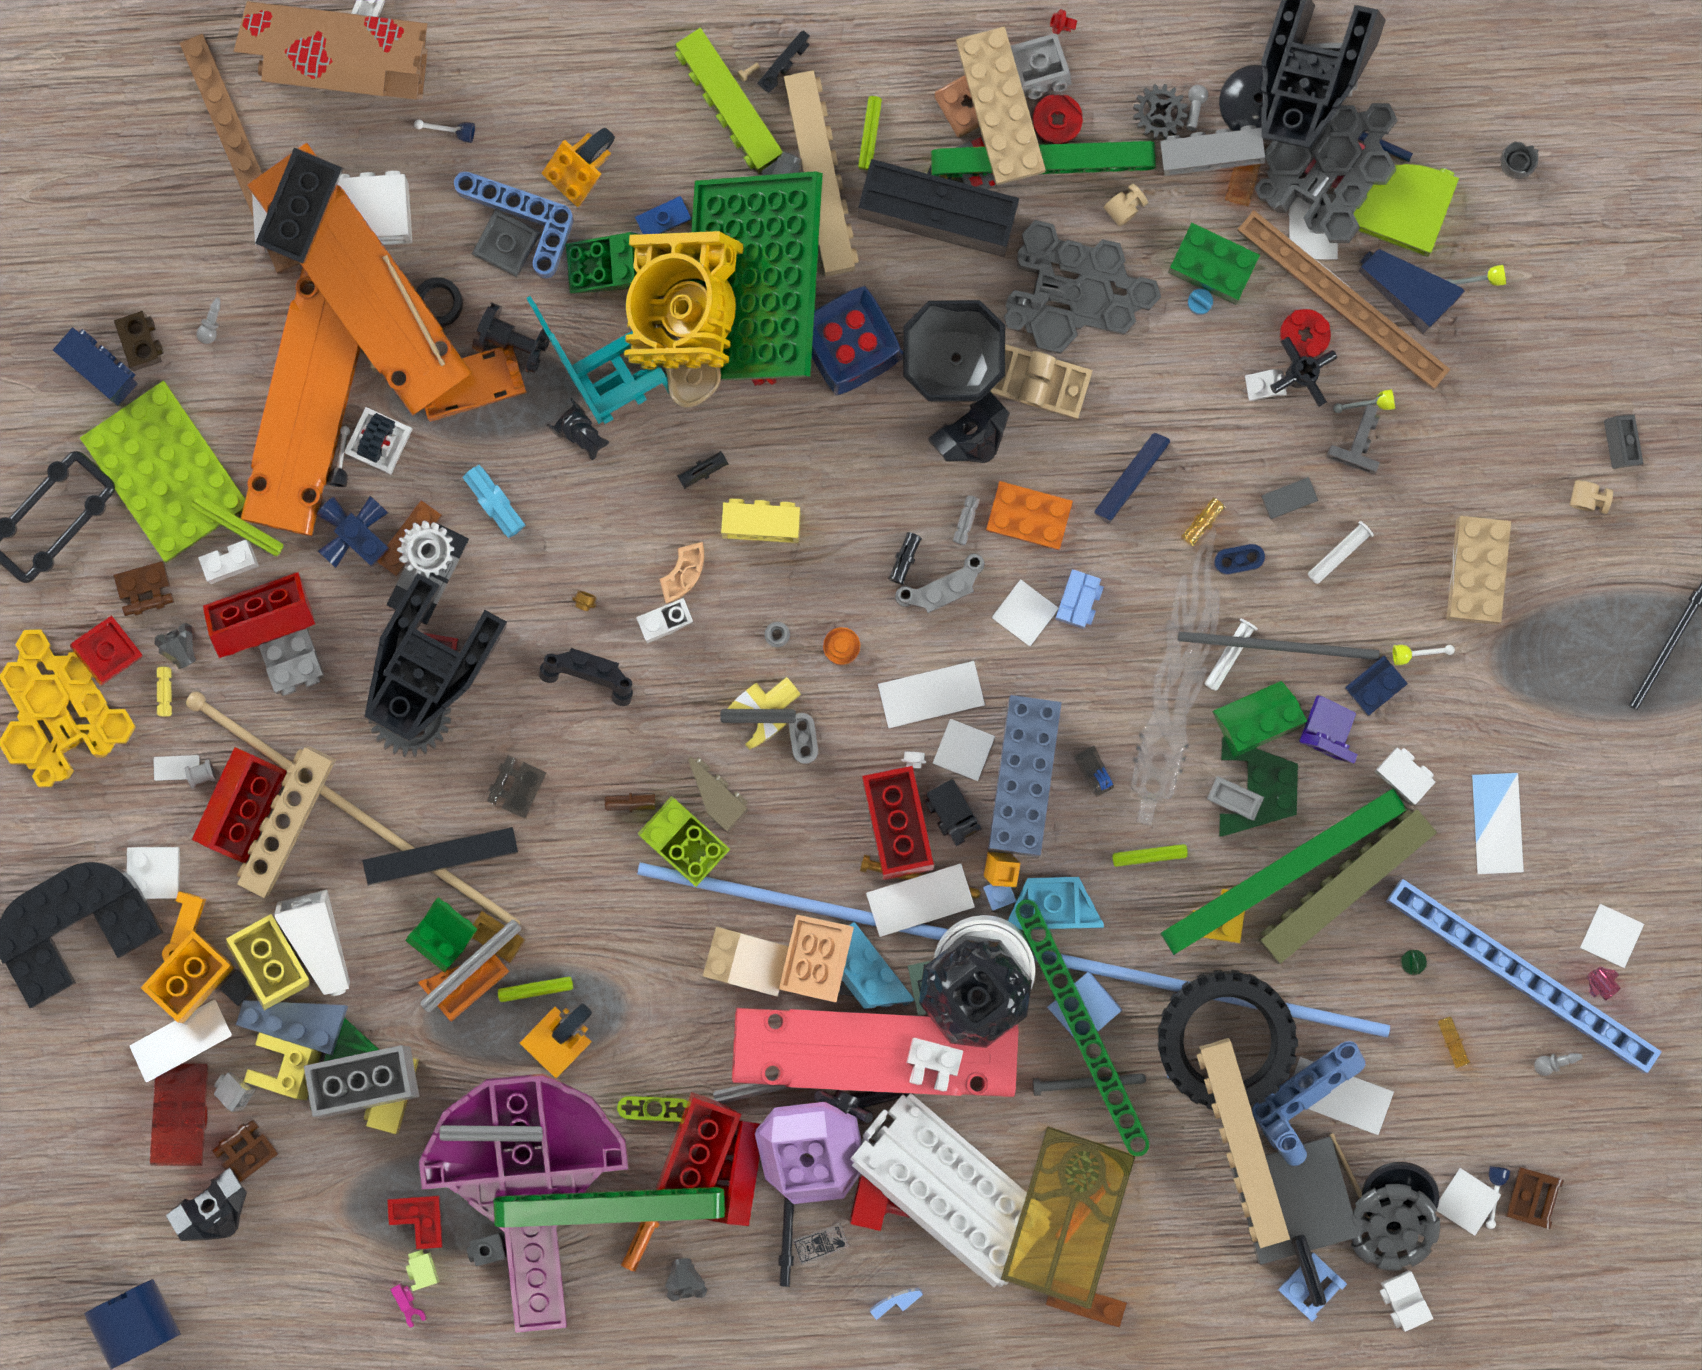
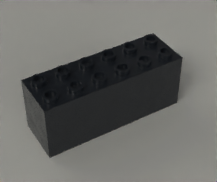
M871 159L858 206V219L1005 258L1020 198Z

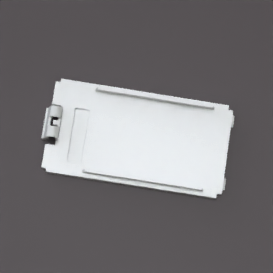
M910 1093L907 1097L902 1094L888 1112L884 1109L863 1134L862 1145L850 1158L853 1162L852 1166L991 1286L995 1287L998 1285L1002 1287L1007 1285L1008 1282L1000 1279L1027 1192L913 1094ZM887 1113L895 1119L888 1128L880 1126L886 1119ZM872 1135H874V1137H873L872 1139H874V1140L876 1141L875 1144H872V1143L869 1141V1139L872 1137ZM1030 1200L1008 1277L1012 1278L1014 1276L1012 1274L1039 1237L1042 1238L1050 1228L1048 1225L1051 1222L1047 1218H1049L1051 1213L1036 1200Z

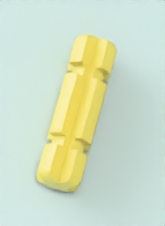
M158 667L157 702H159V705L157 706V715L169 717L172 714V706L170 705V702H172L171 682L169 681V678H171V668Z

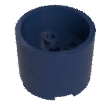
M153 1279L84 1313L85 1319L110 1370L181 1335Z

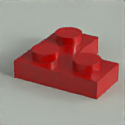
M440 1196L387 1199L389 1225L415 1224L416 1249L443 1247Z

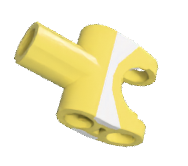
M787 677L767 693L763 691L758 683H755L737 697L727 709H784L801 694ZM757 723V730L753 734V738L745 744L749 750L755 748L773 737L788 723Z

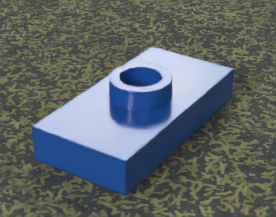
M681 196L635 217L642 234H662L692 220Z

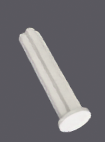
M1359 521V526L1308 572V576L1314 583H1320L1369 536H1374L1372 531L1362 521Z
M1240 618L1241 624L1234 636L1249 638L1254 630L1257 631L1258 628ZM1226 647L1205 682L1208 688L1215 691L1218 690L1243 647Z

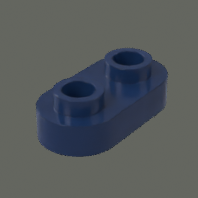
M1256 544L1223 549L1215 556L1214 566L1223 575L1256 570L1264 563L1265 553ZM1249 553L1255 554L1256 561L1249 562L1247 555ZM1224 558L1230 559L1231 566H1223L1222 560Z

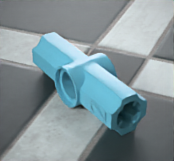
M480 464L473 467L462 477L477 496V501L489 517H493L505 536L510 538L526 526L511 507L509 499L499 486L492 482Z

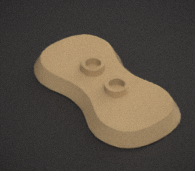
M655 324L656 328H664L673 340L678 341L681 339L669 333L663 324ZM701 364V368H689L686 365H679L677 369L665 368L670 396L681 407H693L702 403L718 389L721 381L720 368L710 367L708 364Z

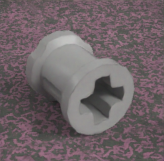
M210 759L205 760L204 764L192 768L189 766L184 768L191 789L196 788L197 784L208 780L216 781L215 771Z

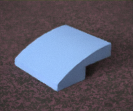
M1089 971L1075 982L1098 1031L1122 1011L1121 1007ZM1068 997L1065 999L1064 1005L1067 1010L1074 1011L1079 1007V1002L1074 997ZM1053 1001L1047 1008L1073 1036L1057 1001ZM1080 1020L1075 1024V1028L1078 1033L1086 1034L1090 1030V1025L1087 1021Z

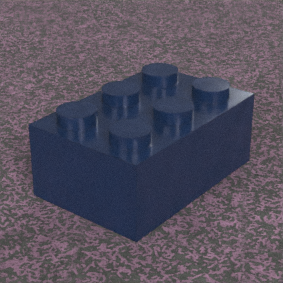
M72 327L54 347L53 351L107 398L119 406L138 385L133 379L135 374L121 361L116 365L114 361L117 358L102 345L98 348L95 347L98 342L85 330L81 329L78 332Z

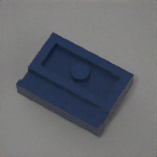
M1384 655L1348 684L1345 690L1348 691L1363 712L1369 716L1408 683Z

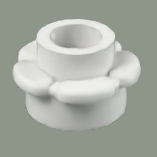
M905 751L904 759H901V761L906 762V767L921 768V763H926L924 760L925 753Z

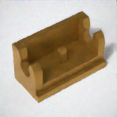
M481 911L473 923L477 931L472 938L484 945L505 925L484 911ZM516 934L496 954L511 963L526 939Z

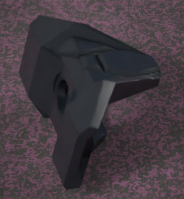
M990 391L981 401H975L970 404L969 412L955 423L950 425L945 423L928 438V441L942 455L946 462H989L997 454L1010 412ZM977 425V430L973 434L967 435Z
M228 1168L212 1178L210 1186L194 1199H184L166 1214L180 1241L222 1239L230 1237L236 1232L239 1227L240 1214L247 1191L238 1180L232 1168ZM215 1203L214 1209L211 1212L204 1213L202 1211Z

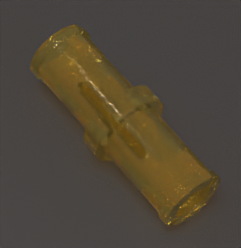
M1213 497L1200 514H1196L1195 520L1181 537L1188 544L1194 546L1205 531L1212 528L1214 520L1226 508L1224 504Z

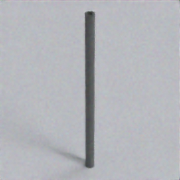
M1178 632L1179 642L1379 660L1380 651L1374 649Z

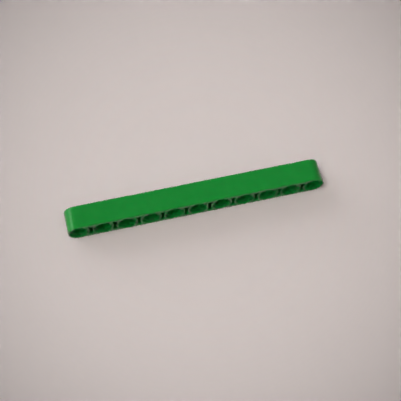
M1395 789L1389 790L1162 931L1160 935L1172 954H1177L1402 814L1407 808Z
M1024 899L1016 906L1015 912L1018 921L1127 1150L1133 1156H1143L1149 1150L1150 1145L1147 1133L1039 906L1032 899ZM1023 904H1031L1034 907L1035 912L1032 917L1025 918L1021 915L1020 908ZM1041 927L1045 930L1046 936L1042 941H1036L1032 938L1031 931L1033 928ZM1047 950L1055 952L1057 956L1056 962L1046 964L1042 959L1043 952ZM1059 973L1064 974L1068 979L1067 985L1062 988L1055 986L1053 982V977ZM1066 998H1076L1079 1002V1007L1074 1011L1067 1010L1064 1005ZM1078 1021H1087L1090 1025L1089 1032L1086 1034L1078 1033L1075 1028V1024ZM1093 1043L1099 1045L1101 1048L1100 1055L1098 1057H1090L1086 1052L1088 1045ZM1101 1067H1108L1112 1071V1077L1109 1080L1104 1081L1098 1077L1097 1071ZM1114 1090L1120 1091L1123 1094L1122 1102L1119 1104L1110 1102L1108 1098L1110 1092ZM1123 1114L1133 1116L1134 1124L1131 1127H1124L1120 1124L1119 1119ZM1141 1137L1145 1141V1147L1139 1151L1134 1150L1130 1144L1133 1138Z

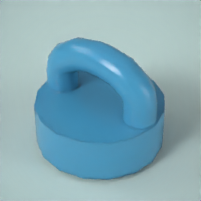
M1205 289L1194 290L1188 298L1189 309L1197 315L1206 314L1213 305V297Z

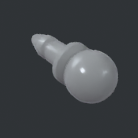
M216 298L213 301L207 319H202V325L197 329V338L203 344H210L217 337L216 329L219 327V324L216 320L220 311V298Z
M1571 1053L1559 1056L1558 1058L1555 1054H1552L1551 1057L1540 1056L1536 1059L1534 1068L1539 1075L1548 1076L1553 1071H1560V1066L1576 1063L1583 1058V1055Z

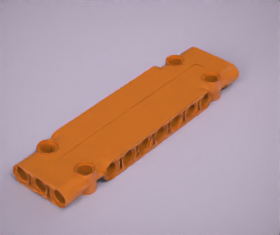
M308 143L298 148L317 156ZM291 154L247 185L266 213L270 208ZM337 185L307 260L304 264H300L380 374H383L388 384L394 389L413 416L471 375L472 372L451 341L443 333V328L361 213L342 187ZM388 256L391 265L399 276L434 344L438 341H443L447 344V353L440 356L444 360L445 365L440 366L437 356L433 353L389 271L387 263L382 257ZM396 371L405 373L406 382L403 385L394 383L393 374Z
M302 267L300 278L296 283L295 298L289 306L251 463V469L253 470L248 479V491L241 519L254 524L312 536L318 509L323 501V489L327 485V477L332 468L361 347L316 285L313 293L309 295L302 293L304 285L308 283L315 285ZM259 479H265L267 482V486L263 491H256L254 488L255 482ZM309 490L315 491V500L311 503H306L304 501V494Z

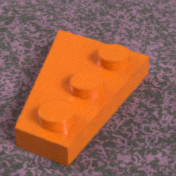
M494 954L437 1006L452 1022L510 971ZM460 966L447 970L445 973L440 972L438 975L421 980L418 983L429 995Z

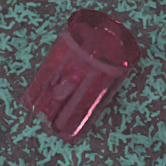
M1602 966L1588 973L1587 979L1589 981L1590 994L1593 997L1600 994L1605 1001L1611 998L1621 989L1615 981L1619 974L1615 970L1606 969Z

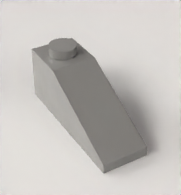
M228 1072L226 1076L222 1074L214 1085L217 1088L214 1095L231 1112L243 1111L257 1090L232 1072Z

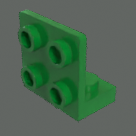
M437 898L423 920L407 936L405 941L445 973L463 953L476 933L477 928L468 919L456 912L450 904Z

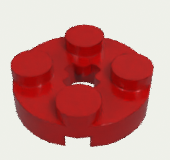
M1054 94L1048 95L1039 101L1035 107L1032 119L1034 130L1038 137L1049 144H1067L1073 141L1080 133L1083 122L1082 109L1077 101L1068 95ZM1062 114L1064 116L1062 119L1064 124H1052V115L1059 116Z
M1311 309L1295 310L1282 323L1279 333L1280 341L1290 337L1301 357L1316 358L1326 350L1330 343V324L1317 311ZM1307 328L1309 333L1312 334V339L1307 338L1306 341H1302V336L1298 334V331H1304Z

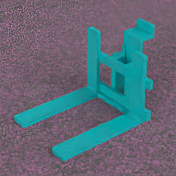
M528 296L526 298L598 424L602 422L606 424L613 420L610 413L634 399L638 405L645 402L647 399L644 393L661 383L669 394L668 377L660 367L656 366V369L640 370L632 375L620 357V354L624 353L625 350L631 349L632 345L627 343L625 338L626 335L633 334V331L571 365L532 297ZM611 360L616 371L592 384L587 373Z

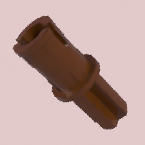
M629 793V795L606 796L605 810H630V813H633V810H655V794L632 795V793Z

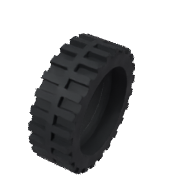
M1214 970V973L1207 975L1203 973L1198 975L1197 979L1191 982L1187 981L1182 985V989L1177 994L1174 993L1171 996L1167 1008H1164L1161 1014V1023L1158 1025V1050L1169 1079L1192 1102L1205 1105L1207 1109L1213 1110L1211 1104L1216 1103L1214 1094H1208L1204 1079L1207 1078L1203 1077L1193 1068L1186 1056L1184 1032L1192 1014L1206 1002L1221 997L1239 998L1255 1006L1265 1017L1270 1029L1271 1046L1265 1063L1254 1075L1243 1080L1249 1104L1253 1105L1257 1102L1262 1104L1266 1101L1265 1098L1271 1093L1276 1094L1280 1090L1279 1086L1284 1080L1287 1081L1290 1076V1068L1292 1064L1295 1065L1297 1058L1295 1056L1296 1047H1298L1297 1028L1288 1006L1268 983L1261 981L1250 973L1244 974L1238 970Z

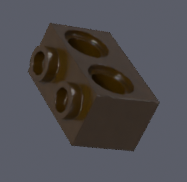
M143 311L114 320L129 368L133 372L162 362L160 355L164 354L159 339H154L152 331L156 330L151 316L147 317ZM134 323H142V330L138 334H131V326ZM144 346L150 347L149 356L139 358V350Z

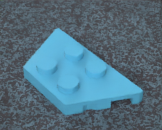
M1079 877L1027 878L1008 919L1009 922L1023 930L1016 916V906L1024 899H1032L1039 906L1049 929L1104 928V923ZM1026 903L1021 906L1020 913L1023 917L1030 918L1034 915L1035 910L1031 904Z
M853 922L849 925L854 927L842 981L864 1009L875 1008L876 1006L891 1007L893 1004L907 1006L915 999L857 924Z

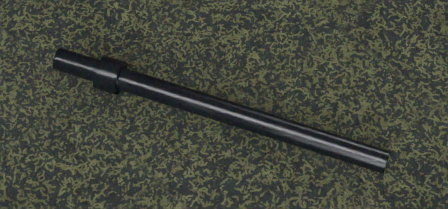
M1702 582L1696 591L1693 590L1688 599L1690 601L1630 702L1629 706L1633 709H1639L1698 607H1702Z
M785 1196L781 1255H779L778 1266H781L780 1286L790 1287L791 1266H794V1256H792L794 1204Z

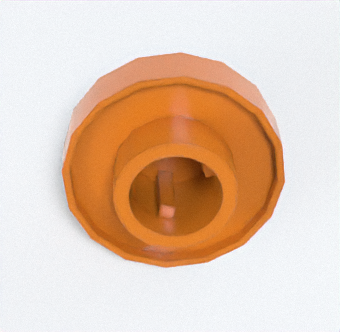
M839 627L831 630L826 635L823 650L829 661L837 665H846L857 658L860 652V641L854 631Z

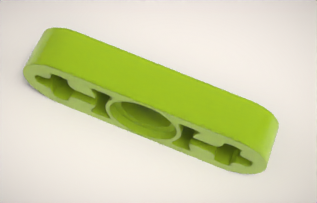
M626 1096L618 1102L617 1110L619 1115L625 1119L680 1122L682 1117L679 1118L676 1112H669L670 1118L664 1117L666 1113L665 1101L671 1102L669 1107H677L678 1103L681 1102L684 1108H686L688 1101L682 1098ZM627 1100H631L632 1105L640 1106L639 1100H645L643 1105L644 1116H639L640 1111L638 1110L632 1111L631 1115H626L627 1112L622 1110V1105L627 1104ZM652 1101H657L662 1106V1112L658 1116H651L647 1111L648 1104Z

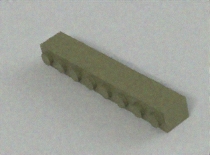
M1409 809L1397 818L1400 823L1394 828L1387 826L1378 834L1380 839L1372 845L1368 842L1358 851L1360 853L1358 858L1354 861L1351 858L1346 860L1338 867L1341 870L1339 874L1334 878L1331 874L1319 883L1322 887L1315 894L1312 891L1308 892L1299 900L1302 904L1294 910L1290 907L1280 916L1282 921L1278 925L1274 926L1271 923L1260 933L1263 937L1258 941L1278 964L1286 960L1437 833L1418 809L1413 812Z

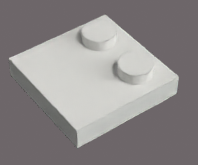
M127 847V874L136 882L145 899H176L179 892L180 848Z

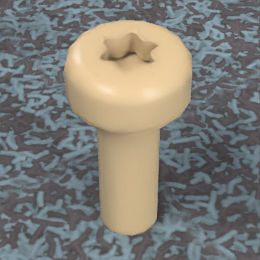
M756 63L745 71H738L739 78L743 82L748 80L747 76L758 70L760 66Z

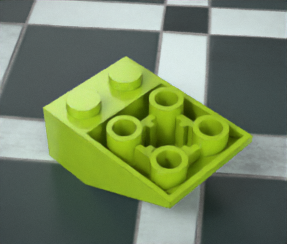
M672 796L637 833L695 887L699 885L730 850L729 847Z

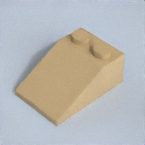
M716 927L703 977L778 997L789 947Z

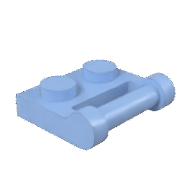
M1312 1252L1311 1255L1320 1283L1326 1277L1332 1280L1331 1284L1323 1291L1327 1303L1339 1289L1343 1290L1347 1283ZM1300 1266L1278 1289L1312 1322L1318 1317L1316 1314L1324 1306L1315 1307L1312 1303L1307 1307L1303 1303L1310 1294Z

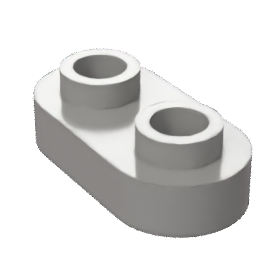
M806 713L796 714V722L789 723L793 756L799 763L809 764L818 756L815 725L811 716ZM799 722L807 724V728L804 731L797 729ZM803 747L810 748L811 752L808 756L801 754Z

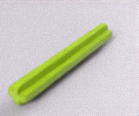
M197 494L191 503L193 509L271 555L277 557L280 554L283 544L200 494Z

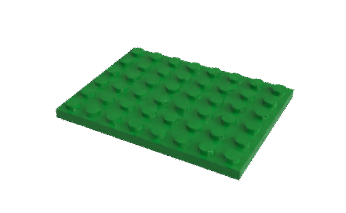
M813 171L695 181L692 232L720 231L743 243V254H736L735 271L727 279L734 292L736 311L731 332L725 338L730 341V348L723 349V354L729 356V362L720 368L721 381L810 377L823 173ZM698 279L688 280L697 282L706 287L705 281Z

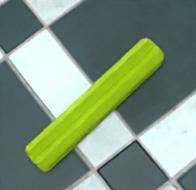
M869 96L859 157L858 167L868 171L871 159L874 157L882 99L877 96Z
M1185 844L1118 852L1112 854L1113 865L1118 867L1188 857V850Z
M563 977L498 989V999L500 1002H507L569 991L573 989V981L571 977Z

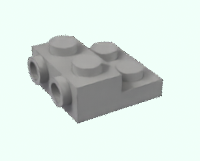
M1057 34L1047 35L1010 46L1025 97L1037 99L1043 95V92L1050 90L1062 92L1067 89L1068 85H1071L1070 71Z
M307 628L259 645L267 668L266 671L276 694L281 693L282 696L296 692L295 687L303 684L306 687H310L320 683L319 678L325 677Z

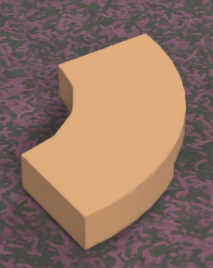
M703 542L678 548V561L675 568L669 575L660 579L666 604L672 603L686 595L698 581L704 564Z

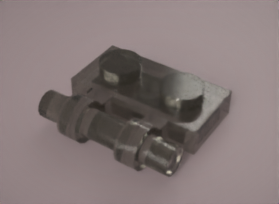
M507 755L504 764L501 763L498 768L500 772L494 785L491 784L488 790L490 794L486 801L496 805L499 797H503L506 800L502 809L526 819L547 772L525 762L522 763L519 771L515 770L513 766L517 759ZM510 775L515 780L508 792L503 788Z

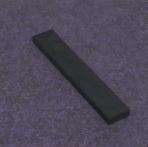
M513 827L368 858L362 860L367 885L370 886L518 853Z

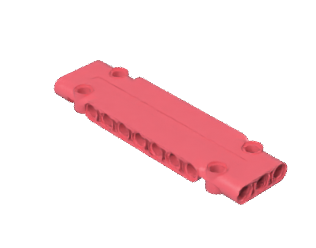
M736 1008L732 1082L785 1085V1087L952 1096L1014 1097L1017 1073L1018 1024L990 1046L982 1048L951 1044L933 1020L926 1016ZM773 1014H777L781 1018V1025L776 1029H772L768 1024V1019ZM912 1038L963 1050L958 1075H949L947 1091L943 1092L934 1089L938 1071L927 1068L924 1070L922 1085L909 1083L913 1065L906 1062ZM769 1066H775L778 1069V1077L772 1081L768 1080L765 1076V1071ZM975 1076L982 1080V1087L978 1091H974L970 1087V1081Z

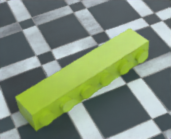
M701 27L675 44L677 52L674 54L682 66L685 64L691 71L688 76L696 87L700 85L705 92L702 94V97L709 107L714 106L719 113L716 115V118L723 129L725 127L729 128L732 133L729 138L736 149L741 147L746 154L743 159L750 170L755 168L758 174L776 162L779 156L781 157L783 151Z

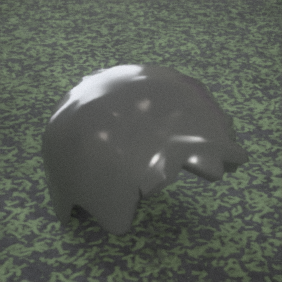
M1512 142L1503 149L1500 156L1502 171L1512 179L1528 177L1538 166L1539 150L1534 149L1533 145L1526 146L1522 142Z

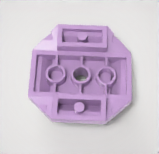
M826 1102L776 1107L756 1129L755 1136L765 1179L793 1204L844 1199L861 1175L852 1166L853 1162L850 1160L862 1145L857 1118L849 1113L845 1114ZM804 1153H808V1154L812 1155L813 1157H812V1158L806 1157V1156L804 1155Z

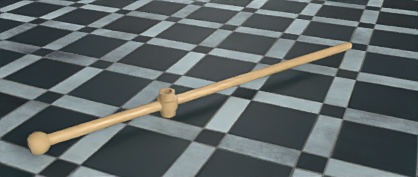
M194 691L186 700V705L190 710L202 711L281 766L287 773L293 772L296 766L295 763H292L206 703L205 696L202 693ZM304 768L301 776L304 781L310 782L313 776L309 774V769ZM325 785L320 792L322 796L401 851L414 849L412 845ZM446 869L433 872L504 923L508 924L511 920H515L520 925L518 919Z

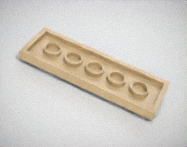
M1005 27L956 39L957 49L996 185L1045 173V166Z

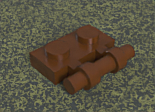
M163 561L113 575L120 600L131 599L130 605L122 607L124 616L132 614L138 616L143 614V611L153 608L159 610L165 608L167 604L174 603L172 593L162 595L161 589L170 587ZM148 592L153 593V598L140 602L139 595Z
M254 1119L246 1125L244 1123L237 1127L238 1131L228 1138L224 1137L221 1139L219 1145L212 1149L217 1158L224 1153L228 1155L229 1159L221 1165L225 1170L232 1168L240 1183L279 1154L264 1133L256 1139L254 1138L252 1132L259 1128ZM245 1139L248 1145L239 1152H236L233 1146Z

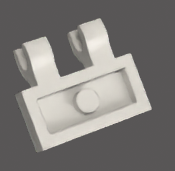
M912 1038L906 1062L913 1065L909 1083L922 1085L924 1070L927 1068L938 1071L934 1089L943 1092L947 1091L949 1075H958L963 1050Z

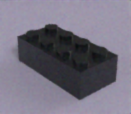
M294 148L255 244L304 264L344 168L301 149Z

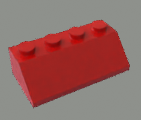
M299 572L203 605L209 638L219 658L233 655L236 652L256 647L264 642L281 638L284 635L315 625L312 608Z
M234 747L191 840L237 861L247 863L250 856L248 851L254 840H257L261 831L259 829L272 809L271 804L276 795L279 794L287 771Z
M691 1092L656 1185V1190L715 1187L742 1114L716 1100Z
M739 1120L715 1187L724 1189L725 1216L705 1220L749 1226L760 1159L755 1132L761 1123Z

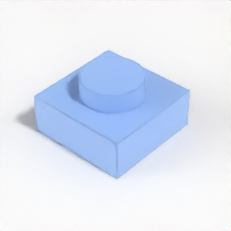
M991 884L983 887L992 911L1016 902L1011 887L992 886Z

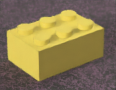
M729 499V503L723 502L722 537L724 539L799 543L800 507H796L795 503L780 502V506H772L770 501L755 500L754 504H745L743 499Z
M272 914L226 938L229 950L264 1010L309 986V979Z

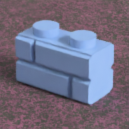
M1072 569L1055 619L1082 629L1085 628L1086 624L1091 625L1096 610L1091 609L1094 600H1100L1104 586L1099 585L1101 579Z

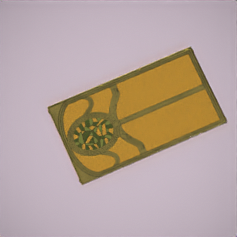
M1047 1126L1000 1280L1084 1307L1085 1309H1091L1135 1156Z

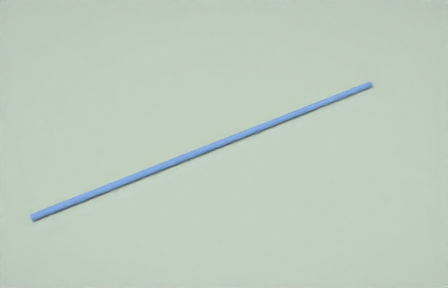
M641 862L639 864L637 875L695 887L678 870ZM705 877L696 887L876 926L871 912L720 879ZM920 924L900 930L899 932L940 940L948 929ZM1045 951L1042 954V959L1046 964H1053L1056 962L1057 956L1055 952ZM1061 954L1069 969L1083 972L1089 971L1092 974L1179 992L1182 989V985L1187 982ZM1221 997L1213 999L1257 1009L1249 1002L1239 998ZM1286 1003L1294 1018L1386 1038L1389 1036L1390 1025Z

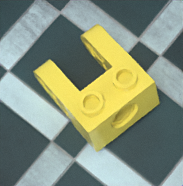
M259 1032L255 1045L285 1054L278 1078L247 1069L244 1082L295 1099L307 1101L309 1093L304 1066L319 1063L322 1052Z

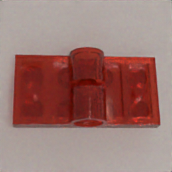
M180 1064L155 1078L150 1148L151 1166H203L204 1134L208 1122L206 1104L207 1064Z

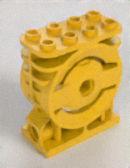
M720 231L630 235L629 245L635 248L633 268L637 274L629 287L626 299L627 327L632 329L633 334L626 335L625 341L631 344L632 347L624 351V357L628 358L630 363L641 364L643 369H656V366L663 365L664 368L677 369L679 365H686L689 368H701V364L722 368L724 364L729 362V356L723 354V349L730 348V341L725 338L731 332L736 311L734 292L727 279L735 271L736 254H743V243ZM698 279L705 281L706 287L697 282L687 280ZM655 324H663L669 333L681 339L678 341L673 340L664 328H656Z

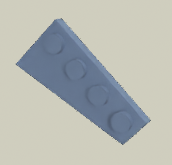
M243 1000L236 1025L333 1055L348 1006L279 1002L264 1010L259 1001Z

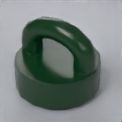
M1412 949L1402 955L1400 964L1407 974L1417 975L1425 970L1427 960L1421 951Z

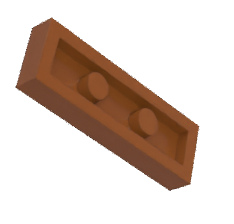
M421 500L387 545L389 549L377 563L397 577L407 564V562L402 563L399 560L403 555L397 551V548L402 545L399 538H404L406 535L404 530L413 529L414 523L422 526L423 521H427L431 526L433 522L438 523L442 515Z
M1056 1280L1052 1281L1050 1291L1083 1302L1087 1301L1089 1295L1088 1290ZM1095 1293L1090 1309L1051 1296L1047 1297L1045 1305L1120 1328L1127 1302Z

